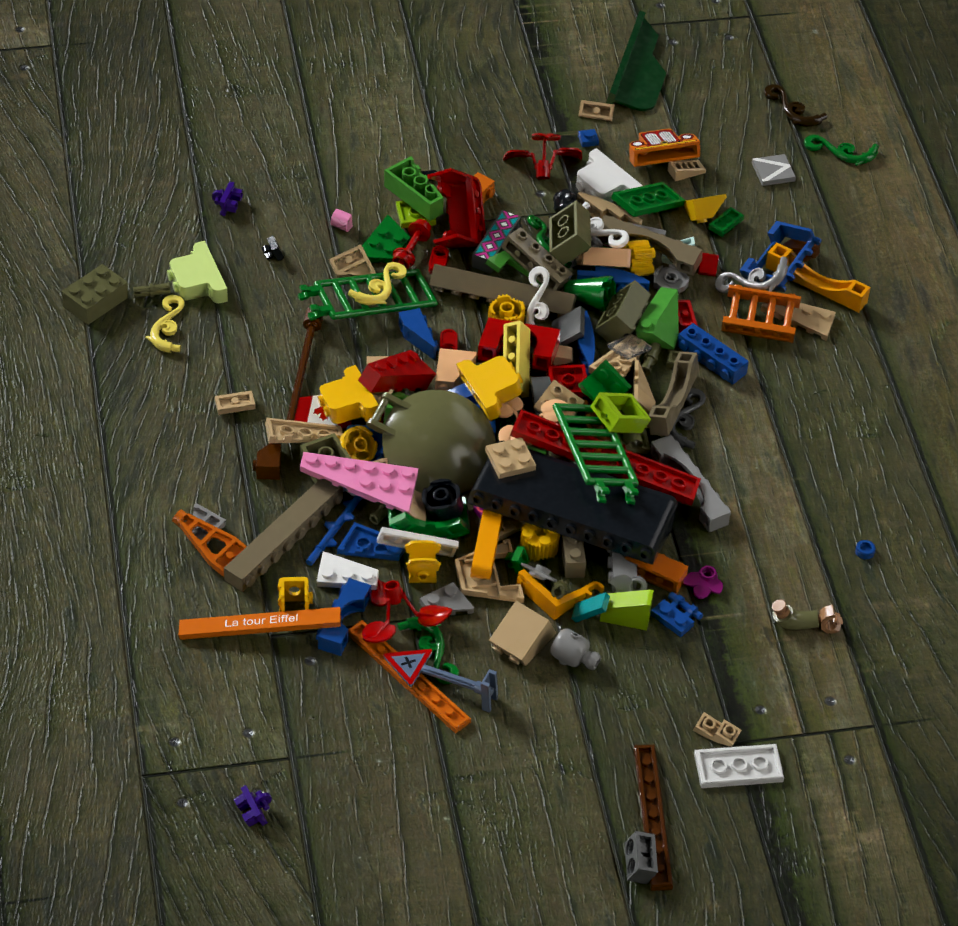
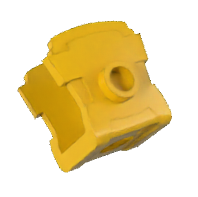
M428 540L410 541L405 544L406 553H409L408 562H406L409 571V583H437L436 572L439 571L441 562L437 561L436 553H439L441 544Z
M282 577L279 579V612L285 611V602L305 601V610L309 609V604H313V592H309L308 578ZM292 587L300 589L298 592L289 591Z

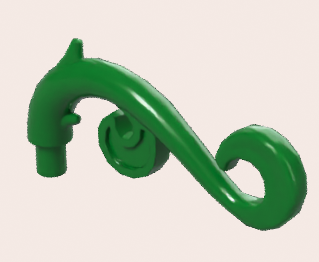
M815 134L807 136L804 140L806 149L818 151L822 149L824 144L836 157L845 162L855 164V166L872 161L877 156L879 149L878 144H873L862 155H853L855 147L850 143H842L836 148L826 139ZM813 141H819V142H821V143H820V144H813L812 142H813Z
M534 215L528 216L527 222L536 230L542 229L536 235V241L549 252V237L545 236L547 232L546 224ZM569 261L568 263H566V264L563 265V266H565V267H567V268H570L571 265H572V262Z
M419 617L407 618L406 621L397 623L399 631L405 629L421 631L423 629L434 637V644L430 643L432 642L431 636H422L418 644L420 650L432 649V654L435 653L433 667L439 669L445 649L443 634L438 628L441 626V623L431 627L423 626L418 623ZM444 663L442 665L443 669H447L450 673L459 676L457 666L451 663ZM435 678L438 682L442 684H452L450 682Z

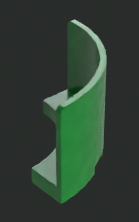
M462 497L464 510L461 518L431 522L427 514L426 521L410 516L406 512L402 513L397 509H388L389 526L397 530L434 537H447V539L464 536L470 533L467 498Z

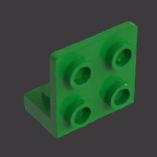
M607 360L603 361L592 374L578 384L582 393L592 401L595 400L599 392L626 393L632 387Z

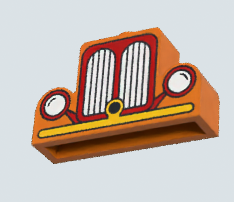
M672 129L639 133V141H633L629 144V160L634 167L700 157V140L694 134H681L677 136Z

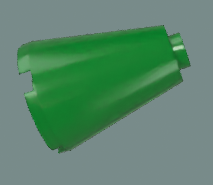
M613 276L569 280L564 285V292L575 294L577 302L604 312L611 297L616 293V283L614 280H611Z

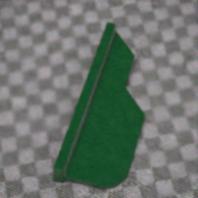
M639 11L606 104H613L615 102L638 111H649L656 105L666 71L652 55L659 35L645 19L646 12Z

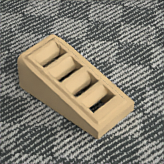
M699 160L668 162L667 171L675 181L706 173V169Z

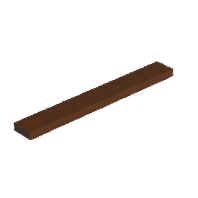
M634 745L633 750L643 831L655 834L658 873L650 880L651 891L673 890L655 745Z

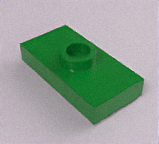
M730 207L709 224L708 229L723 237L744 220V215Z

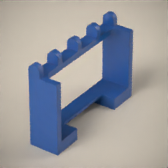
M776 221L768 231L771 244L757 262L753 258H748L741 267L740 272L742 277L748 280L749 273L755 268H762L766 263L768 251L776 242L780 244L785 237L807 242L788 267L783 281L773 289L785 292L787 289L785 286L786 282L795 279L794 271L797 268H803L804 263L802 261L805 256H811L813 254L811 248L814 244L820 245L822 241L814 236L812 229ZM766 274V278L763 282L772 278L773 275Z

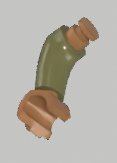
M781 599L776 600L772 604L774 611L773 619L783 629L804 630L818 628L819 624H821L824 632L833 634L839 632L843 624V619L839 613L835 612L833 604L823 607L819 611L820 614H818L817 610H795Z

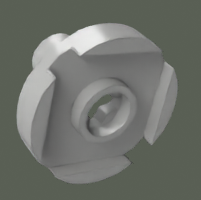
M669 264V267L664 268L663 265L659 266L654 271L653 287L656 290H659L660 287L678 289L679 295L687 289L689 276L684 272L678 271L674 264Z

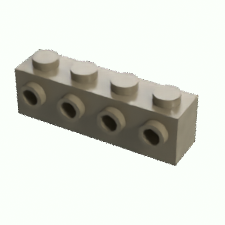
M521 227L508 235L502 245V248L529 273L537 266L546 268L550 275L546 287L548 289L561 290L573 275ZM540 274L536 279L542 284L543 275Z

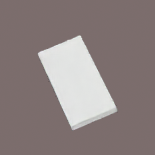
M777 744L694 751L701 788L784 782Z

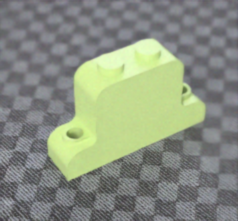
M205 241L195 243L190 255L174 258L170 261V270H167V276L169 281H172L174 292L178 293L183 300L209 296L215 303L228 302L227 287Z

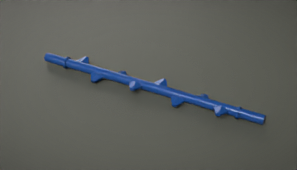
M354 496L351 500L343 501V505L346 508L336 522H325L324 525L329 531L320 543L315 546L314 551L306 560L307 565L312 566L326 547L337 546V542L333 537L345 521L355 519L352 512L363 499L362 497Z

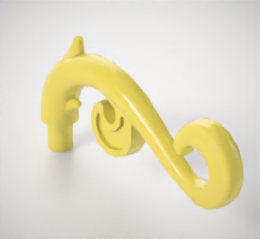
M390 262L384 268V281L373 279L369 282L368 289L377 295L364 294L350 289L348 296L364 305L387 304L385 300L390 296L392 290L389 270L398 271V273L391 274V277L394 279L404 278L407 270L400 263Z
M168 295L162 300L163 308L169 311V313L161 317L151 328L150 336L145 337L157 349L167 353L181 351V345L172 344V342H167L166 339L162 340L159 336L161 329L162 333L167 336L174 335L177 332L176 322L170 319L184 308L185 302L178 295ZM177 303L178 307L172 311V307L169 305Z

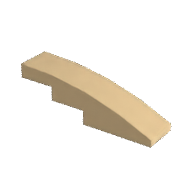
M577 193V200L580 201L581 205L584 202L590 204L587 210L592 218L599 217L602 219L604 215L616 217L624 222L642 225V219L629 215L626 210L614 203L586 193Z

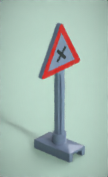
M432 649L383 654L384 659L410 687L414 685L420 673L481 694L482 710L490 712L491 699L496 701L498 699L497 671L489 669L483 681L476 682L426 665L432 655Z

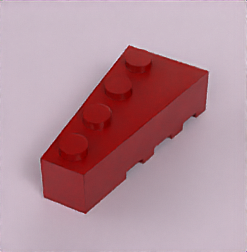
M408 350L368 363L358 381L371 393L389 392L390 389L399 392L406 388L409 391H415L416 388L427 390L436 373L419 358L416 352Z

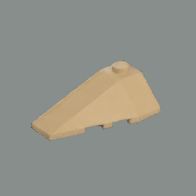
M635 359L632 395L649 415L653 405H655V399L639 360Z

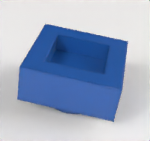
M595 129L578 131V138L582 147L599 145Z

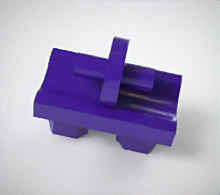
M229 181L225 191L223 189L215 190L212 194L214 203L216 205L219 204L222 208L220 211L222 216H225L227 211L235 213L238 201H241L243 198V190L235 188V183Z
M246 785L241 787L243 793L236 797L234 801L240 811L250 806L251 810L242 814L244 821L249 827L258 822L264 826L268 822L261 808L265 811L270 808L268 804L272 801L271 795L269 793H262L259 790L255 793L256 797H254Z

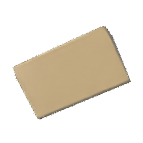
M581 100L578 117L612 121L615 105Z

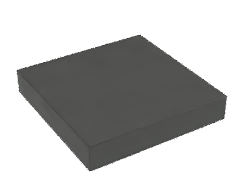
M582 306L552 321V328L561 329L560 345L566 346L584 336L585 309Z

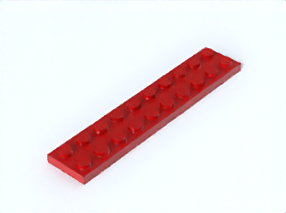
M521 409L510 436L523 438L525 442L533 444L538 448L546 449L556 455H561L575 461L560 424ZM573 435L575 440L602 441L592 436ZM579 448L580 452L618 454L616 449ZM624 449L639 481V485L669 494L679 502L692 506L701 478ZM584 460L585 465L623 466L622 462ZM608 474L621 479H629L627 474Z

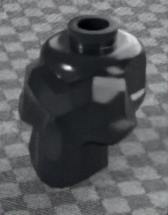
M568 189L557 192L553 197V209L558 213L576 201L577 196Z

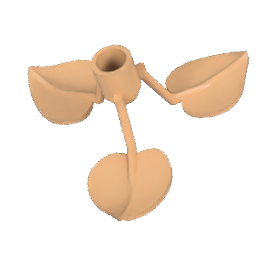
M516 397L503 403L502 408H500L501 415L499 418H508L514 414L517 419L519 415L517 411L523 408L521 398ZM552 399L541 406L542 413L539 416L558 423L559 421L553 410V404L566 402ZM562 411L564 415L570 416L575 413L573 411ZM506 425L500 429L498 434L499 441L516 439L510 436L513 425ZM525 442V444L528 445V446L533 445V444H530V443Z

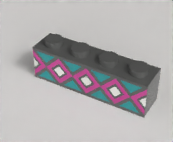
M501 210L472 255L473 268L492 274L494 270L485 263L489 257L504 251L502 245L508 235L518 228H522L521 216Z

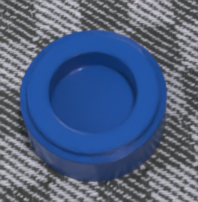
M861 540L856 545L855 553L861 559H871L875 554L876 547L871 541Z

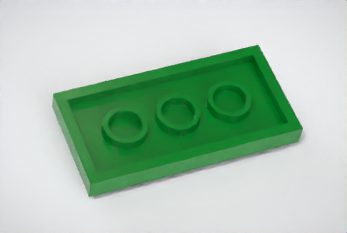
M664 182L613 192L611 197L618 206L622 207L633 217L684 206L685 199Z

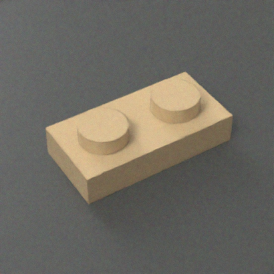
M252 391L215 396L218 415L255 409Z

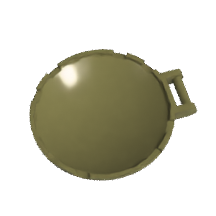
M445 390L420 391L403 400L384 392L374 415L366 423L369 428L382 434L384 458H387L388 464L418 468L415 490L422 493L424 488L427 489L432 481L437 479L452 480V483L459 486L461 495L472 489L488 459L485 451L486 446L496 443L493 428L483 411L464 396ZM389 404L393 408L385 423L382 424L379 420Z

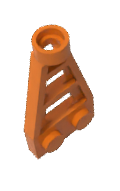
M182 509L172 519V522L181 528L207 564L223 577L224 567L247 547L235 536L189 513L187 514ZM197 526L208 532L202 540L198 539L192 532ZM212 538H216L226 545L218 554H213L207 547L206 543Z

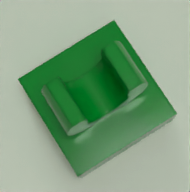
M517 546L514 553L508 552L505 560H510L508 567L514 568L516 574L523 569L526 570L521 563L528 564L530 561L525 547Z

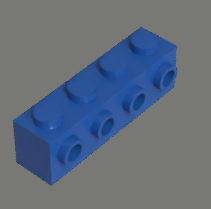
M694 323L678 334L677 347L680 350L697 353L698 361L732 385L747 374L749 364L747 359Z

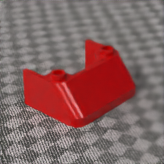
M452 168L428 174V179L437 181L438 191L443 197L447 198L450 230L445 231L442 238L433 240L434 244L447 248L478 247L486 235L482 187L479 179Z

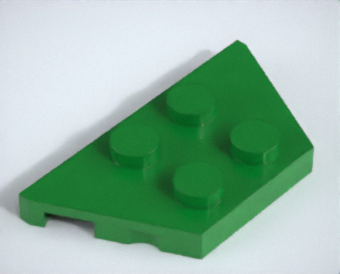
M387 215L362 247L371 263H390L393 259V251L396 248H406L410 241V236Z

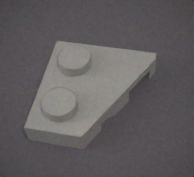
M197 503L194 504L193 516L221 530L226 526V519ZM198 526L192 530L193 534L200 540L208 534L207 531Z
M454 582L421 597L419 602L422 607L438 605L451 608L453 611L450 615H455L456 612L467 611L468 614L474 613V607Z

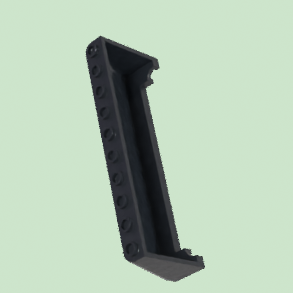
M531 449L528 450L536 464V470L499 479L488 457L469 494L468 504L652 565L672 531L678 507L675 497L641 485L634 487L639 491L638 495H634L635 504L626 503L625 492L619 486H606L610 490L609 494H605L607 501L606 503H598L594 486L585 484L577 464ZM589 473L593 478L620 479L604 473Z

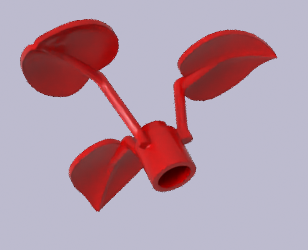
M553 133L532 134L533 140H543L542 160H539L537 163L535 154L527 150H509L503 157V161L512 157H531L534 163V170H536V178L550 179V170H552L556 155L572 156L582 160V151L571 147L553 150V156L549 164V161L546 160V141H558L561 139V136Z
M378 580L377 589L372 590L371 602L375 606L387 605L385 623L375 621L367 624L362 631L363 640L370 643H380L394 636L396 627L389 624L390 604L397 605L401 602V599H404L414 615L419 617L418 623L423 626L431 627L442 623L450 616L453 610L444 606L429 605L422 607L417 612L406 597V593L403 592L398 581L391 580L385 583Z

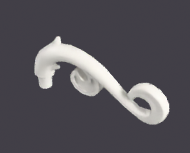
M584 202L582 206L588 209L590 207V204L588 202ZM593 217L590 219L591 237L610 235L608 238L609 246L618 249L628 243L629 235L626 231L603 229L604 222L601 218ZM619 234L622 236L619 240H613V235Z
M541 266L533 268L528 276L530 284L534 287H539L540 284L537 283L536 278L542 274L543 283L528 306L526 324L535 325L534 316L539 320H545L549 315L548 305L539 302L550 278L548 270Z

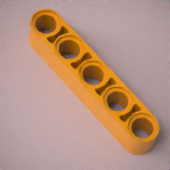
M483 509L470 577L491 579L503 515Z

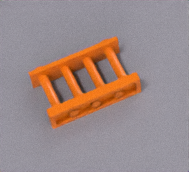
M729 285L727 297H733L730 315L723 316L721 331L794 342L796 328L791 327L793 309L800 306L801 296L792 293L784 294L747 288L741 285ZM740 299L751 300L747 319L737 318ZM758 302L769 303L765 322L755 321ZM776 305L787 306L783 325L773 324Z

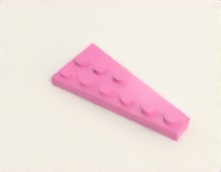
M303 452L300 464V471L319 480L326 479L336 487H345L348 489V492L374 503L380 502L385 504L388 509H397L407 514L410 512L418 477V468Z

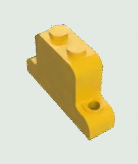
M503 356L494 357L479 365H475L470 360H463L456 364L460 378L489 421L497 419L501 415L500 408H502L503 403L520 396L522 393L520 384L523 383V379L520 373H516L513 363L511 361L508 362Z
M356 365L346 368L342 379L323 384L319 388L320 396H317L319 405L323 407L325 416L329 417L332 423L340 424L360 417L364 418L367 422L369 418H372L379 406L373 394L358 381L361 373Z

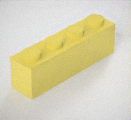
M522 321L505 323L503 357L508 362L511 361L513 363L516 373H520L523 383L520 384L522 393L518 397L526 398L529 397L530 328Z

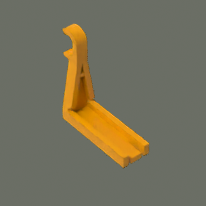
M525 569L519 571V576H517L516 584H521L523 593L553 620L573 608L575 603L585 598H591L592 592L590 591L595 589L599 593L604 592V585L598 581H593L576 591L564 595L558 600Z

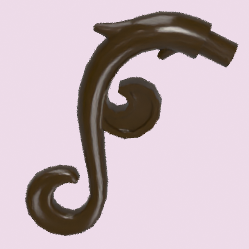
M771 84L764 89L765 97L771 100H777L780 96L779 94H773V91L781 93L783 111L793 121L792 124L816 126L827 119L826 113L816 114L811 117L800 116L805 111L804 104L801 102L788 103L787 94L780 85Z

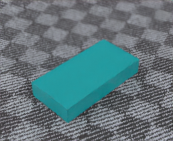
M605 592L575 603L571 619L576 623L606 612L610 596Z

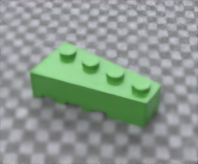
M412 156L384 170V187L429 221L443 214L444 197L434 184L429 182L427 175L421 172V168L414 163Z

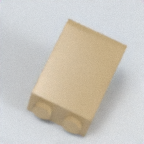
M515 601L489 641L495 652L500 655L505 653L513 663L517 665L521 663L526 666L553 638L556 631L548 619L520 602Z

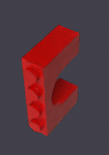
M488 317L478 345V360L488 361L499 356L500 350L503 347L504 324L513 321ZM524 323L530 328V345L535 348L532 369L547 371L548 366H553L560 345L561 329Z

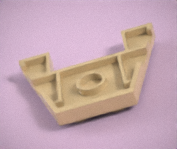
M505 539L503 543L497 545L495 559L505 558L508 552H513L510 539ZM474 552L455 559V568L463 595L524 603L521 584L500 586L495 562L491 579L486 580L470 577Z

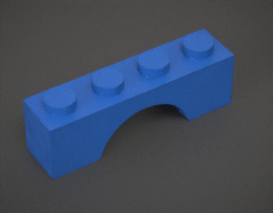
M349 578L347 583L341 586L339 598L335 599L332 607L341 608V621L351 613L364 612L371 599V585ZM342 622L341 627L320 628L316 635L318 649L341 656L348 643V628Z

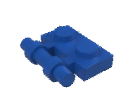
M671 592L668 598L673 602L669 603L664 599L651 610V616L679 637H682L694 626L692 618L695 617L697 620H700L703 617V613L698 611V607L694 604L690 605L686 602L685 598L680 594L677 595ZM681 607L686 612L682 613L678 608Z

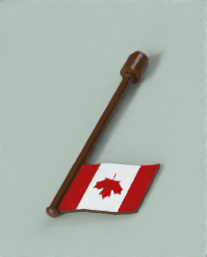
M308 307L303 322L307 332L286 420L341 426L342 431L347 430V426L352 425V420L340 424L332 423L330 418L325 416L323 407L319 405L317 396L320 395L300 397L314 332L321 329L324 317L321 316L315 320H310L307 315L311 313V310Z

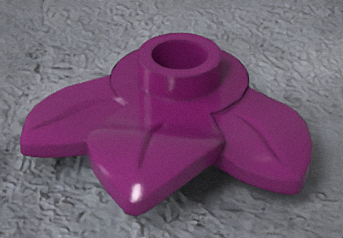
M704 566L699 572L689 573L683 581L684 585L694 587L693 592L698 599L707 598L711 592L720 594L723 589V584L717 578V572L712 566Z

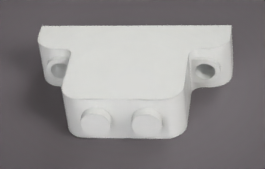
M597 148L590 151L589 160L586 162L587 166L577 172L576 188L578 191L609 202L614 201L611 199L613 192L643 186Z

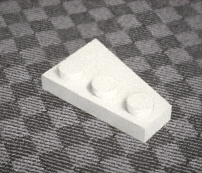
M323 551L317 577V587L341 588L351 578L370 584L371 590L377 589L378 569Z

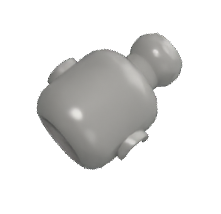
M566 628L557 634L550 649L552 656L557 658L562 665L577 667L583 663L587 669L595 670L601 661V655L598 652L589 651L590 642L588 639Z

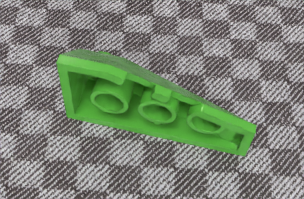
M660 287L640 318L636 328V335L638 339L646 342V346L656 342L662 348L674 350L679 334L678 289Z

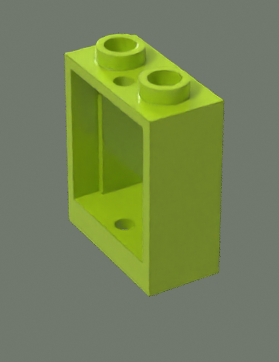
M599 392L590 406L609 432L642 433L651 421L649 415L634 396L628 393Z

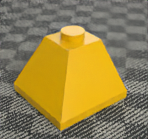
M722 194L685 200L684 207L691 221L697 220V224L708 222L707 218L714 217L727 196Z

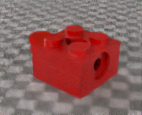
M585 364L548 366L547 376L550 377L551 383L553 380H556L581 399L586 397L589 401V397L583 394L578 386L580 382L587 378Z

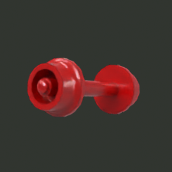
M417 219L409 225L408 231L412 238L406 248H396L393 251L392 262L404 265L406 270L415 263V256L412 250L417 242L427 241L431 236V225L424 219Z

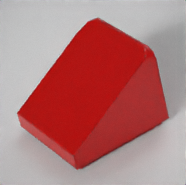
M702 253L698 274L716 277L719 255Z

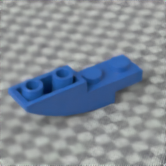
M595 266V271L577 270V279L613 276L611 280H614L616 283V292L634 280L649 292L650 281L631 272L602 266Z

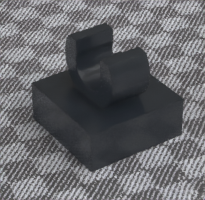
M274 236L267 238L269 245L262 247L267 260L272 259L274 255L278 261L284 259Z

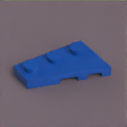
M354 522L337 548V554L399 561L406 549L378 544L377 537L379 531Z

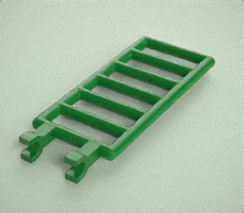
M408 269L406 276L400 279L412 303L403 304L392 284L390 295L395 305L386 306V304H378L379 307L369 308L368 305L359 303L362 309L352 310L340 285L349 284L352 290L359 292L360 289L357 283L366 282L368 286L369 282L373 279L384 281L383 273L318 280L314 282V286L300 285L299 288L302 293H298L300 301L306 300L309 297L319 296L324 305L311 304L309 306L311 313H308L307 316L310 320L328 315L332 320L417 308H430L438 305V301L420 269ZM398 271L389 272L390 279H394L391 277V274L398 273ZM416 276L428 298L427 301H419L407 277ZM323 287H333L345 311L335 312Z
M554 403L553 410L586 485L594 486L598 503H606L607 501L605 494H609L610 490L606 486H619L625 492L626 503L635 504L634 495H638L639 491L634 487L639 485V481L617 433L609 432L607 428L569 427L568 423L604 424L599 417L564 415L562 412L595 413L590 407L591 405ZM573 435L610 437L612 442L575 440ZM579 448L616 449L618 454L580 452ZM584 460L622 462L623 466L585 465ZM589 473L627 474L629 479L593 478Z

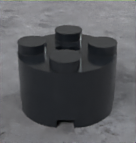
M434 480L427 489L424 488L422 491L424 508L431 522L461 518L464 502L459 486L452 483V480Z

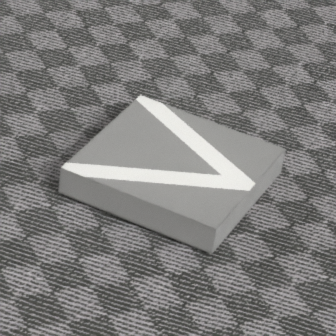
M785 154L752 159V165L762 186L795 181V174Z

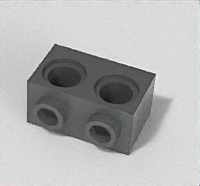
M635 831L625 842L627 881L648 884L658 873L655 834Z

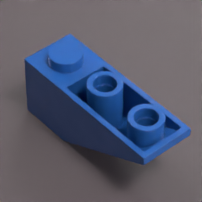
M420 308L399 312L398 325L403 337L430 358L436 359L438 343L436 340H433V332L431 327L428 328L426 315L422 314Z

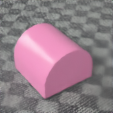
M336 209L332 214L330 224L348 232L353 227L352 215Z

